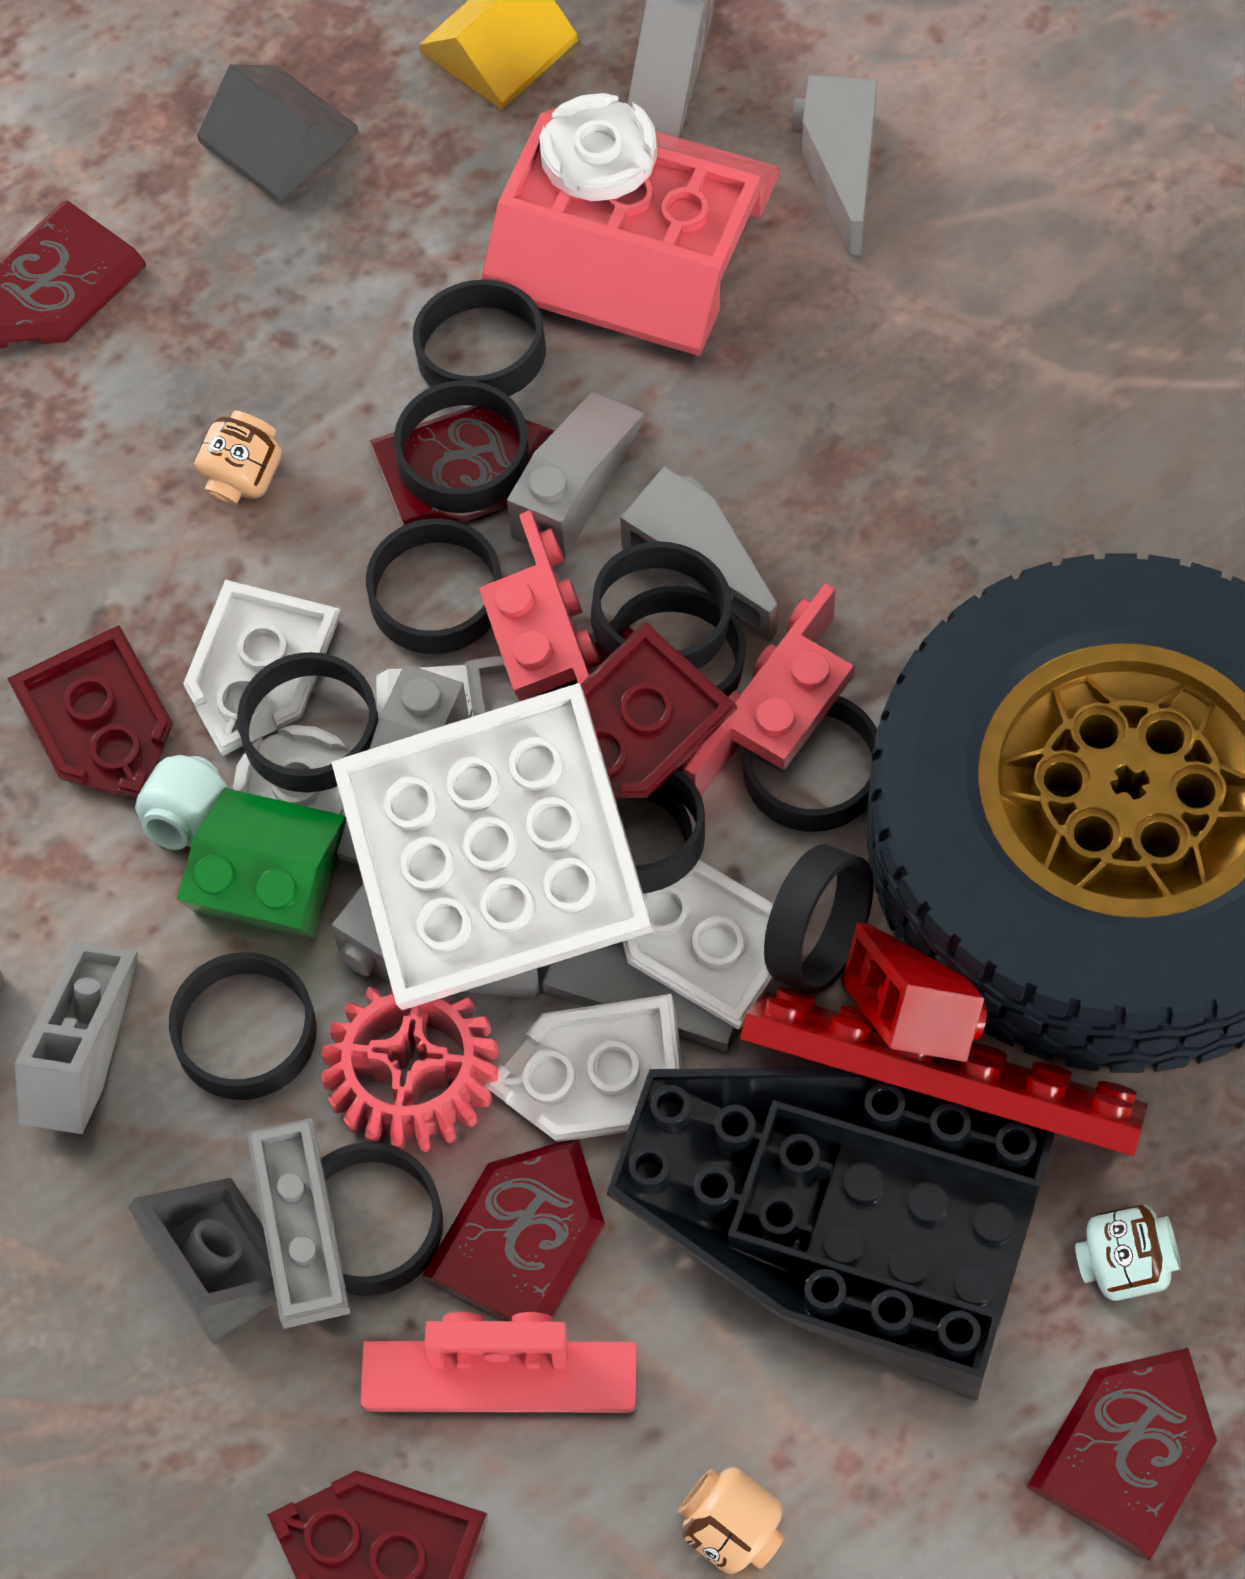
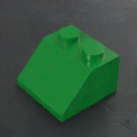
M224 788L193 838L177 900L197 913L316 940L338 858L337 849L347 821L346 816Z

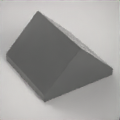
M230 64L197 136L202 145L279 203L359 132L358 126L280 67Z
M231 1178L138 1197L128 1206L143 1237L212 1343L277 1302L264 1227Z

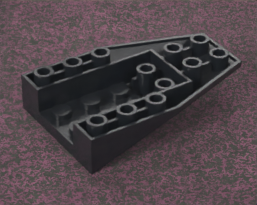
M835 1067L649 1069L607 1188V1196L779 1318L978 1401L1050 1157L1055 1133Z

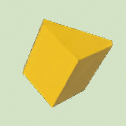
M468 0L419 44V48L422 54L503 110L578 41V36L555 0Z

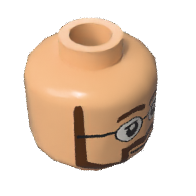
M233 411L231 417L214 419L194 459L196 472L208 481L204 491L231 505H237L240 497L256 499L264 496L283 455L280 443L274 438L277 433L276 429L263 420L241 411Z
M730 1467L720 1474L712 1468L708 1470L692 1488L678 1510V1513L685 1518L681 1529L684 1540L727 1574H735L743 1570L749 1563H752L759 1570L762 1569L775 1555L785 1539V1535L776 1529L782 1518V1503L737 1467Z

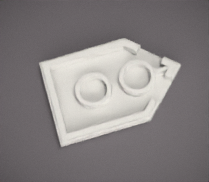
M229 580L224 581L183 683L221 756L243 746L238 730L237 712L241 696L251 679L265 666L282 657L304 652L326 654L341 616V609ZM317 676L292 679L270 691L259 703L252 716L249 728L250 741L253 742L301 719Z
M698 860L694 868L675 884L662 890L643 894L654 932L622 941L628 964L739 1030L744 1024L746 1013L761 999L775 979L769 974L764 959L765 933L773 903Z
M672 994L542 1013L526 1033L528 1037L505 1066L500 1065L498 1068V1081L486 1083L485 1086L556 1142L627 1132L649 1069H682L677 1015Z

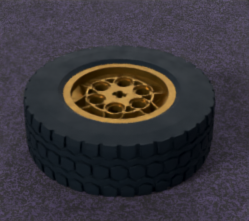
M1105 553L1104 559L1096 560L1094 554L1064 558L1061 564L1053 566L1052 562L1022 570L1019 578L1014 579L1010 575L984 588L981 598L973 595L949 614L947 622L942 619L921 642L919 651H914L889 694L877 728L868 796L867 849L869 851V864L873 873L874 888L878 894V901L890 930H896L894 932L896 939L966 976L984 997L987 1011L984 1032L1013 1047L1015 1042L1024 1046V1053L1053 1063L1056 1057L1065 1059L1066 1066L1098 1071L1099 1066H1110V1073H1142L1145 1067L1153 1066L1154 1072L1184 1068L1192 1059H1195L1197 1064L1227 1055L1231 1051L1232 1045H1235L1237 1049L1245 1046V581L1235 576L1230 581L1221 577L1222 571L1194 562L1188 567L1180 565V559L1150 554L1148 560L1137 559V553ZM1099 738L1107 742L1110 747L1103 749L1092 748L1083 740ZM1163 743L1170 746L1175 753L1160 754L1153 751L1148 745ZM1052 785H1062L1070 788L1075 794L1070 797H1060L1049 792L1047 788ZM1185 796L1196 797L1203 801L1206 807L1191 808L1183 804L1179 798ZM1084 838L1094 839L1104 845L1106 849L1091 852L1080 847L1077 841ZM1150 844L1161 845L1167 848L1172 855L1163 858L1154 857L1147 853L1143 847Z

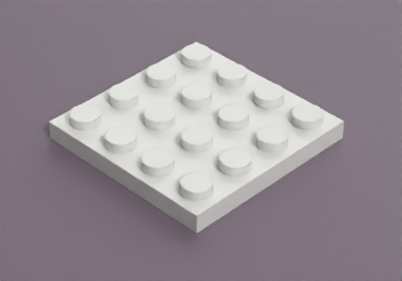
M580 683L331 762L395 1002L401 1010L654 932L584 691Z

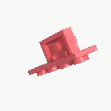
M531 510L519 516L536 565L479 587L511 685L519 701L576 679L581 684L593 673L591 667L601 664L589 630L585 629L578 632L573 616L583 613L570 578L560 581L555 566L565 563L557 538L552 528L541 532Z
M825 583L812 601L803 599L797 605L787 624L788 633L777 647L770 644L764 649L753 668L752 676L754 678L743 693L735 690L728 697L738 706V709L683 762L682 769L685 770V775L695 784L701 796L740 745L784 771L852 680L854 665L816 644L834 619L835 588Z
M471 1312L448 1313L443 1316V1321H426L425 1341H363L360 1402L362 1408L367 1412L631 1413L636 1408L637 1344L636 1342H568L565 1322H553L552 1316L538 1312L518 1313L512 1316L511 1321H484L483 1316Z

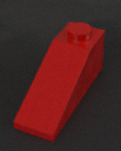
M857 922L841 983L888 1047L895 1050L967 1062L972 1041H978L985 1028L987 1011L984 997L966 976L870 924Z

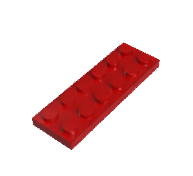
M779 987L777 994L767 991L746 1013L740 1035L741 1040L1131 1156L1135 1155L1148 1103L1135 1100L1137 1092L1124 1085L1109 1081H1098L1097 1087L1094 1088L1071 1081L1072 1073L1062 1067L1044 1062H1033L1032 1069L1006 1062L1007 1053L979 1043H972L967 1062L890 1049L859 1007L841 1006L840 1012L816 1006L815 996L794 988Z

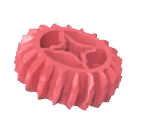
M391 984V994L381 997L379 991L369 986L365 993L369 1005L363 1008L358 1004L347 1001L344 1010L350 1023L332 1022L329 1032L335 1044L323 1046L321 1056L323 1062L329 1068L323 1071L321 1078L324 1088L334 1091L328 1099L333 1112L337 1114L346 1112L344 1123L346 1128L352 1133L366 1127L365 1137L367 1142L380 1143L389 1134L391 1146L403 1150L406 1147L407 1138H416L420 1151L427 1153L431 1147L429 1136L439 1132L444 1141L452 1144L456 1139L453 1123L457 1121L463 1126L474 1128L477 1118L471 1106L489 1108L492 1097L490 1090L487 1089L485 1084L497 1082L499 1078L498 1067L491 1063L499 1056L497 1042L487 1038L491 1033L488 1019L485 1016L474 1017L476 1012L475 1004L469 997L454 1003L455 996L453 994L401 1010L396 1005ZM427 1026L438 1029L450 1036L459 1045L464 1055L448 1054L446 1047L432 1045L427 1038ZM400 1027V1030L393 1037L386 1040H377L386 1032ZM416 1045L420 1060L414 1061L411 1071L407 1072L406 1084H404L401 1069L407 1068L409 1060L413 1059ZM358 1074L373 1075L374 1082L390 1085L394 1095L393 1105L378 1100L369 1094L359 1083ZM446 1089L438 1097L419 1104L426 1093L433 1090Z

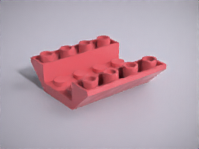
M558 107L542 112L497 204L481 280H496L511 284L529 295L538 308L700 356L720 312V282L749 216L761 218L780 174V167L655 131L657 159L651 175L636 190L612 200L589 201L568 195L553 185L542 168L539 136L543 126L545 129L546 125L552 120L551 114Z

